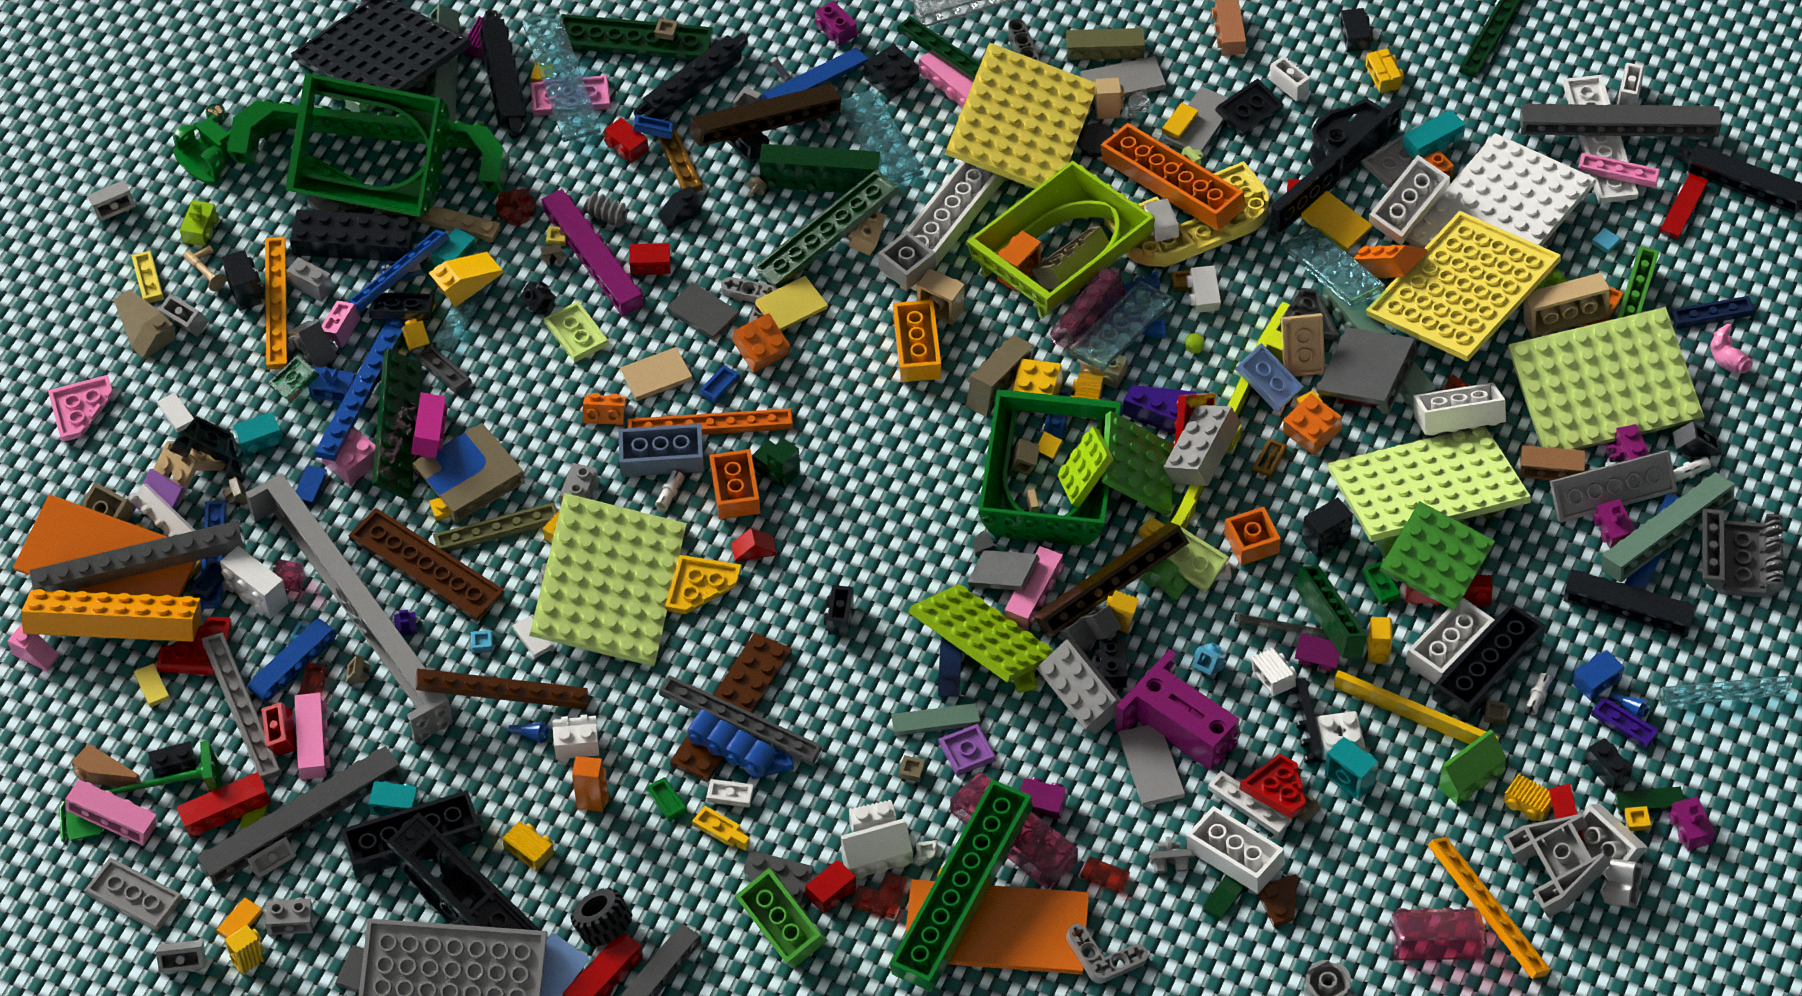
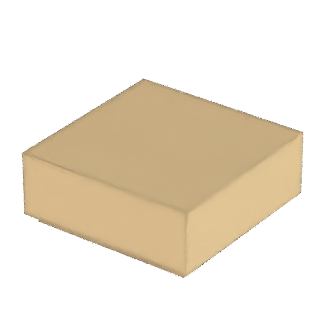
M1034 489L1027 490V505L1029 512L1039 513V502L1036 490Z

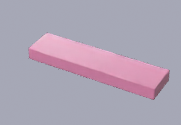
M1582 153L1578 166V171L1586 174L1656 188L1660 169L1586 153Z

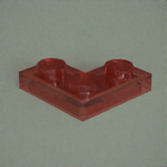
M886 872L880 890L858 885L852 901V908L894 919L908 883V878Z

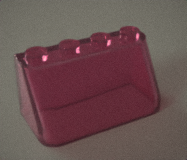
M1102 269L1095 275L1051 329L1050 335L1055 344L1079 356L1127 299L1120 273L1111 269Z
M1473 907L1464 909L1421 908L1419 910L1400 908L1391 915L1390 923L1394 961L1484 959L1487 946L1486 930L1481 912Z

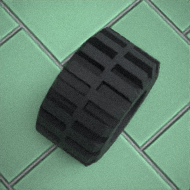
M602 888L591 892V894L586 895L579 901L570 917L571 923L585 944L597 947L602 944H608L621 936L628 929L633 915L616 889Z

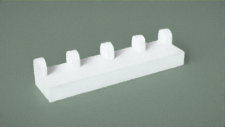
M142 484L137 493H132L128 497V500L134 502L143 514H147L155 522L154 525L161 528L168 537L196 531L148 484Z

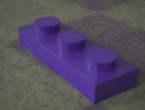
M1605 697L1600 700L1591 713L1592 717L1644 749L1649 747L1659 732L1658 729Z

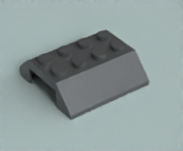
M1703 509V581L1722 595L1765 598L1784 589V573L1779 570L1784 567L1783 538L1779 535L1783 533V517L1778 514H1766L1764 523L1724 520V510Z

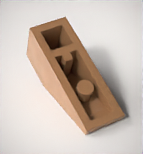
M90 744L72 761L74 774L82 781L87 780L92 784L117 787L141 782L139 774Z

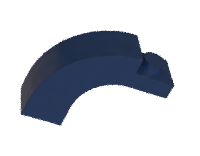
M942 636L939 658L938 696L960 697L963 651Z

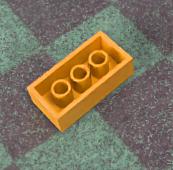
M934 301L893 303V320L900 381L911 382L941 379V359Z

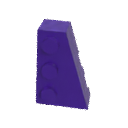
M1132 385L1123 400V415L1175 435V421L1177 420L1176 403L1179 395L1197 394V392Z

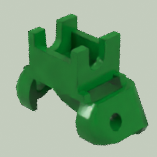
M215 114L200 124L196 122L193 125L181 126L172 135L175 144L174 156L178 164L197 180L208 184L217 182L226 167L225 157L229 155L227 152V141L229 140L231 129L226 132L215 122L218 119ZM196 129L199 131L200 138L196 139L194 133Z

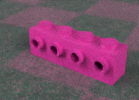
M421 392L411 454L420 455L425 458H436L437 450L442 451L448 405H444L445 396Z

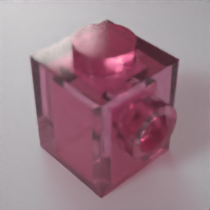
M279 559L276 567L272 568V572L283 579L285 591L300 592L306 576L303 563Z

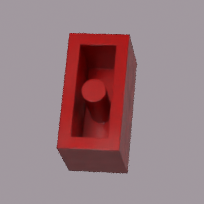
M622 117L604 129L605 144L609 148H613L622 159L628 160L631 164L649 151L648 138L640 132L633 131V126Z
M670 243L629 244L630 274L638 276L671 274Z
M281 702L263 708L262 717L266 747L277 756L296 751L297 741L293 712Z
M836 860L805 886L806 898L824 914L829 909H834L841 899L845 896H850L855 891L856 876L839 860Z

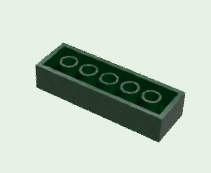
M762 144L759 160L760 179L766 183L767 188L847 193L873 171L877 170L881 173L880 151Z

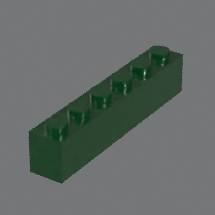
M1300 567L1295 589L1340 656L1346 659L1362 657L1367 634L1321 567Z

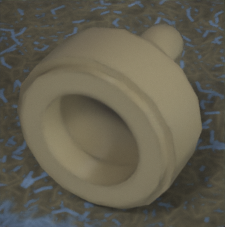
M751 177L747 182V186L751 190L748 194L749 197H753L755 193L763 195L767 190L766 183L758 177Z

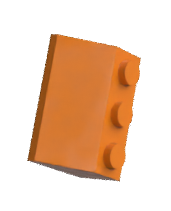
M1407 245L1364 246L1358 250V254L1352 260L1363 278L1405 277L1428 251L1425 248Z

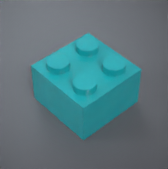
M1343 737L1327 753L1324 776L1359 801L1375 785L1378 761L1372 754L1366 753L1359 748L1354 741H1349Z

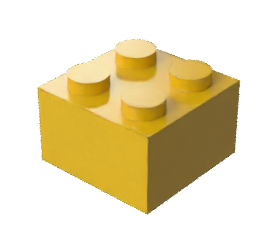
M1021 359L1012 391L1059 395V389L1063 381L1061 363Z

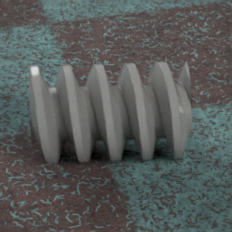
M594 191L588 197L583 207L584 214L588 213L589 216H595L596 219H602L603 222H608L610 225H615L618 228L624 225L628 212L625 210V203L619 205L618 200H614L612 203L611 197L605 200V195L601 194L598 197L597 191Z

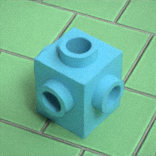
M1214 643L1200 646L1195 651L1192 666L1205 675L1222 671L1226 664L1224 659L1226 652L1222 651L1221 647Z

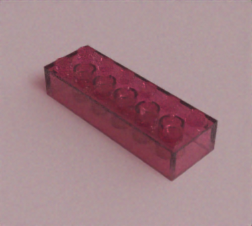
M981 771L950 799V812L967 825L991 779ZM1031 812L1011 847L1007 858L1044 888L1050 889L1078 862V848Z

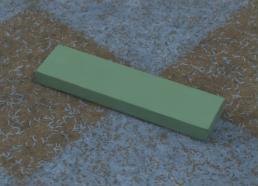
M977 703L891 714L894 736L980 725Z

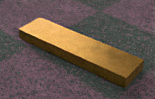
M673 130L671 139L658 136V141L681 189L691 186L695 192L703 190V185L677 131Z

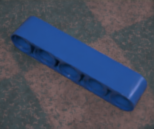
M316 619L253 677L248 685V690L264 702L270 701L334 641L337 631L323 620Z

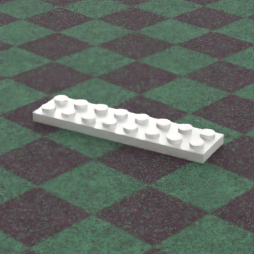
M1602 75L1563 79V87L1568 104H1611ZM1578 135L1583 153L1628 162L1621 136ZM1590 175L1596 181L1593 187L1598 204L1638 199L1636 184Z

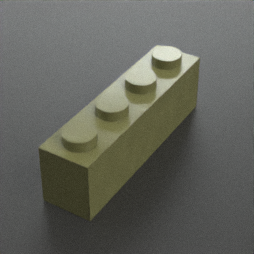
M1144 28L1066 30L1067 60L1144 58Z

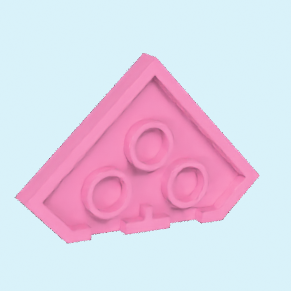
M108 375L48 390L61 441L65 442L82 437L114 394Z

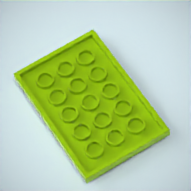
M959 584L911 605L908 611L909 614L1006 682L1036 669L1054 652L1048 644L1039 641L1032 633L1019 627L1015 621L1005 618L999 610L992 608L982 598L975 596L966 587Z

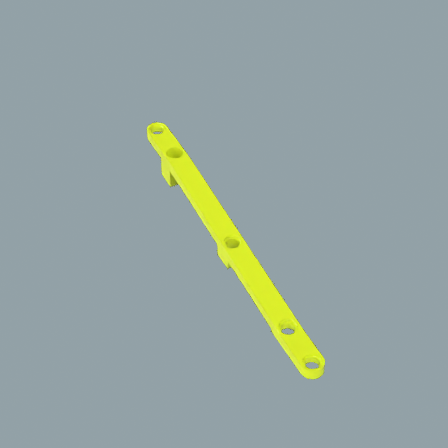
M1285 302L1280 304L1255 346L1256 348L1262 343L1281 363H1283L1280 319L1290 305ZM1242 376L1228 403V406L1233 408L1237 417L1252 388ZM1242 425L1239 426L1227 449L1230 452L1233 451L1241 438ZM1189 486L1176 515L1171 521L1172 523L1184 529L1187 527L1195 514L1196 503L1204 486Z

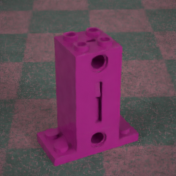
M1169 649L1116 705L1115 730L1123 731L1127 728L1130 729L1135 721L1143 726L1149 725L1164 735L1167 742L1211 771L1216 765L1219 766L1224 761L1229 751H1233L1237 747L1240 719L1174 675L1177 665L1176 653Z

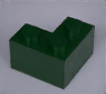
M784 438L777 444L767 440L752 455L755 471L759 474H764L772 483L778 484L783 488L800 474L799 448Z

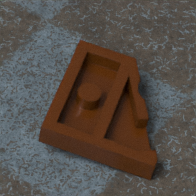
M1297 874L1269 882L1258 893L1273 928L1294 921Z

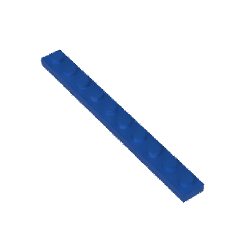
M387 319L315 450L317 458L332 461L337 459L351 429L356 424L382 376L384 351L388 348L396 350L403 337L402 327L406 325L405 322L409 321L408 319Z

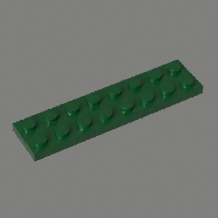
M561 14L554 43L555 48L694 60L710 48L713 27L678 24L679 27L674 40H667L655 37L654 31L658 22Z
M873 171L755 265V271L776 289L781 288L900 193L898 186L879 171Z
M388 348L383 354L372 485L408 500L412 496L415 454H411L420 398L422 363Z

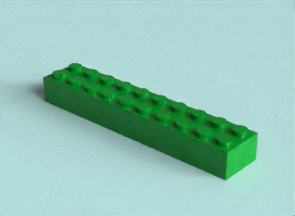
M993 779L991 780L890 962L892 975L933 992L1033 809L1031 795Z

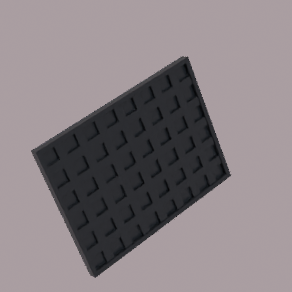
M367 0L293 51L291 56L293 60L322 76L406 92L414 85L419 84L428 75L433 74L438 68L450 62L452 58L464 52L472 44L469 38L395 0Z

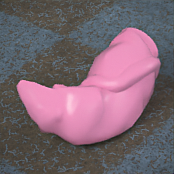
M1730 323L1726 324L1714 332V338L1710 343L1714 360L1719 366L1729 372L1746 373L1752 367L1753 361L1741 350L1733 348L1730 336L1732 325Z

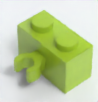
M196 200L191 201L180 228L183 243L206 246L208 239L212 237L213 226L217 224L219 219V213L216 212L215 204Z

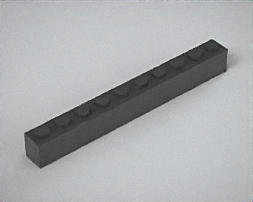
M1530 103L1522 104L1519 116L1521 135L1719 137L1722 125L1719 106Z
M237 520L30 570L33 590H64L68 592L232 552L237 546L246 549L243 530Z
M386 746L373 751L366 758L356 761L344 771L337 772L332 778L317 784L310 791L298 795L296 799L288 804L281 805L276 811L261 817L249 827L242 828L232 837L225 838L215 847L203 851L197 857L200 869L213 887L248 867L247 858L283 837H286L290 842L368 796L372 792L374 781L391 782L400 777L402 774L398 761Z

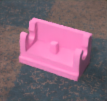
M337 301L322 324V328L330 343L333 339L339 348L344 347L361 319L355 304Z

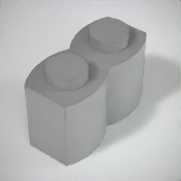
M1611 859L1610 865L1606 868L1608 882L1602 891L1604 903L1635 909L1639 897L1643 865L1633 861Z

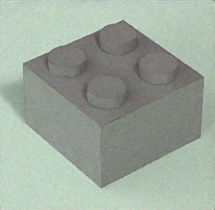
M906 231L878 253V268L904 289L908 290L922 279L929 268L932 270L936 268L935 252L910 232Z

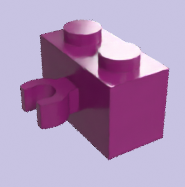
M1637 424L1616 428L1614 445L1606 447V454L1614 453L1610 455V462H1616L1619 459L1624 462L1650 455Z
M1620 499L1596 505L1595 514H1593L1594 524L1599 526L1603 542L1607 543L1609 549H1611L1620 540L1629 536L1635 528Z
M1698 796L1673 803L1669 819L1671 824L1676 826L1679 841L1684 843L1687 851L1712 844L1715 831Z

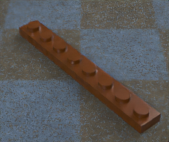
M419 668L416 671V690L585 710L588 707V688Z

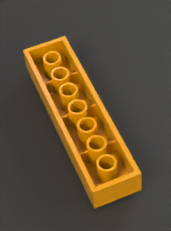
M37 589L30 591L22 608L23 634L193 642L201 623L200 598H193L192 596L172 597L170 595L151 596L149 594L129 595L128 593L108 594L106 592L87 593L85 591L66 592L64 590L44 591Z

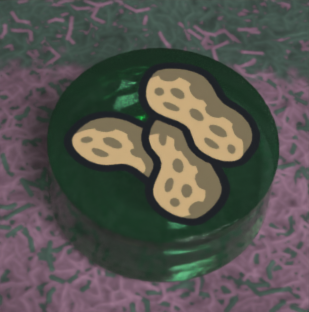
M211 104L205 110L206 118L213 114L217 115L218 120L215 123L221 122L226 116L225 108L221 104Z

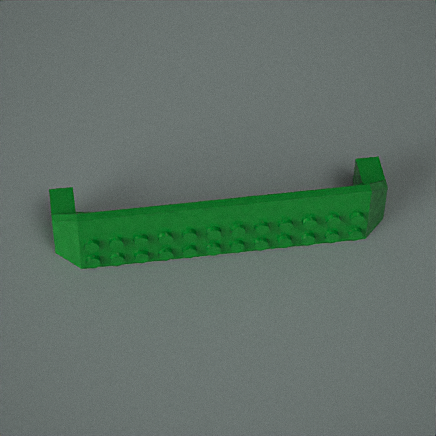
M268 99L253 102L233 117L227 152L236 163L255 165L259 140L284 129L295 130L299 106L286 101L274 103V101ZM328 106L314 107L310 126V131L426 144L417 127L402 114H397V116H389V114L384 112L370 114V112L365 110L352 112L347 108L334 110ZM463 121L449 122L450 132L446 135L445 140L447 147L477 150L482 156L478 180L483 189L488 192L504 193L510 159L499 141L484 124L474 123V125H468Z

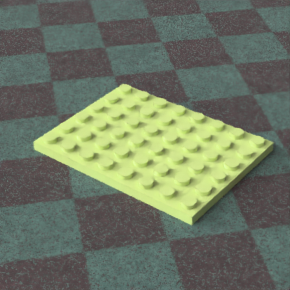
M1666 307L1508 345V350L1541 447L1580 450L1615 441L1616 428L1637 424L1642 435L1704 419L1702 408Z
M1485 425L1479 426L1476 429H1465L1328 463L1330 474L1370 542L1400 535L1419 501L1455 520L1531 503L1530 494Z
M564 493L529 636L654 667L667 613L665 604L679 559L687 523Z

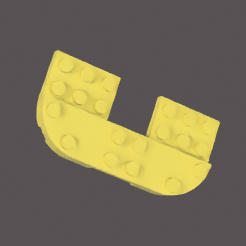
M1244 161L1213 173L1244 192L1245 209L1219 231L1197 218L1182 224L1178 223V238L1175 237L1174 239L1156 242L1154 236L1151 235L1129 251L1126 256L1132 261L1143 265L1168 267L1256 231L1268 217V191ZM1154 197L1152 199L1139 203L1138 205L1143 210H1145L1144 203L1157 201L1160 199L1158 197ZM1104 218L1106 226L1114 233L1115 224L1112 220Z

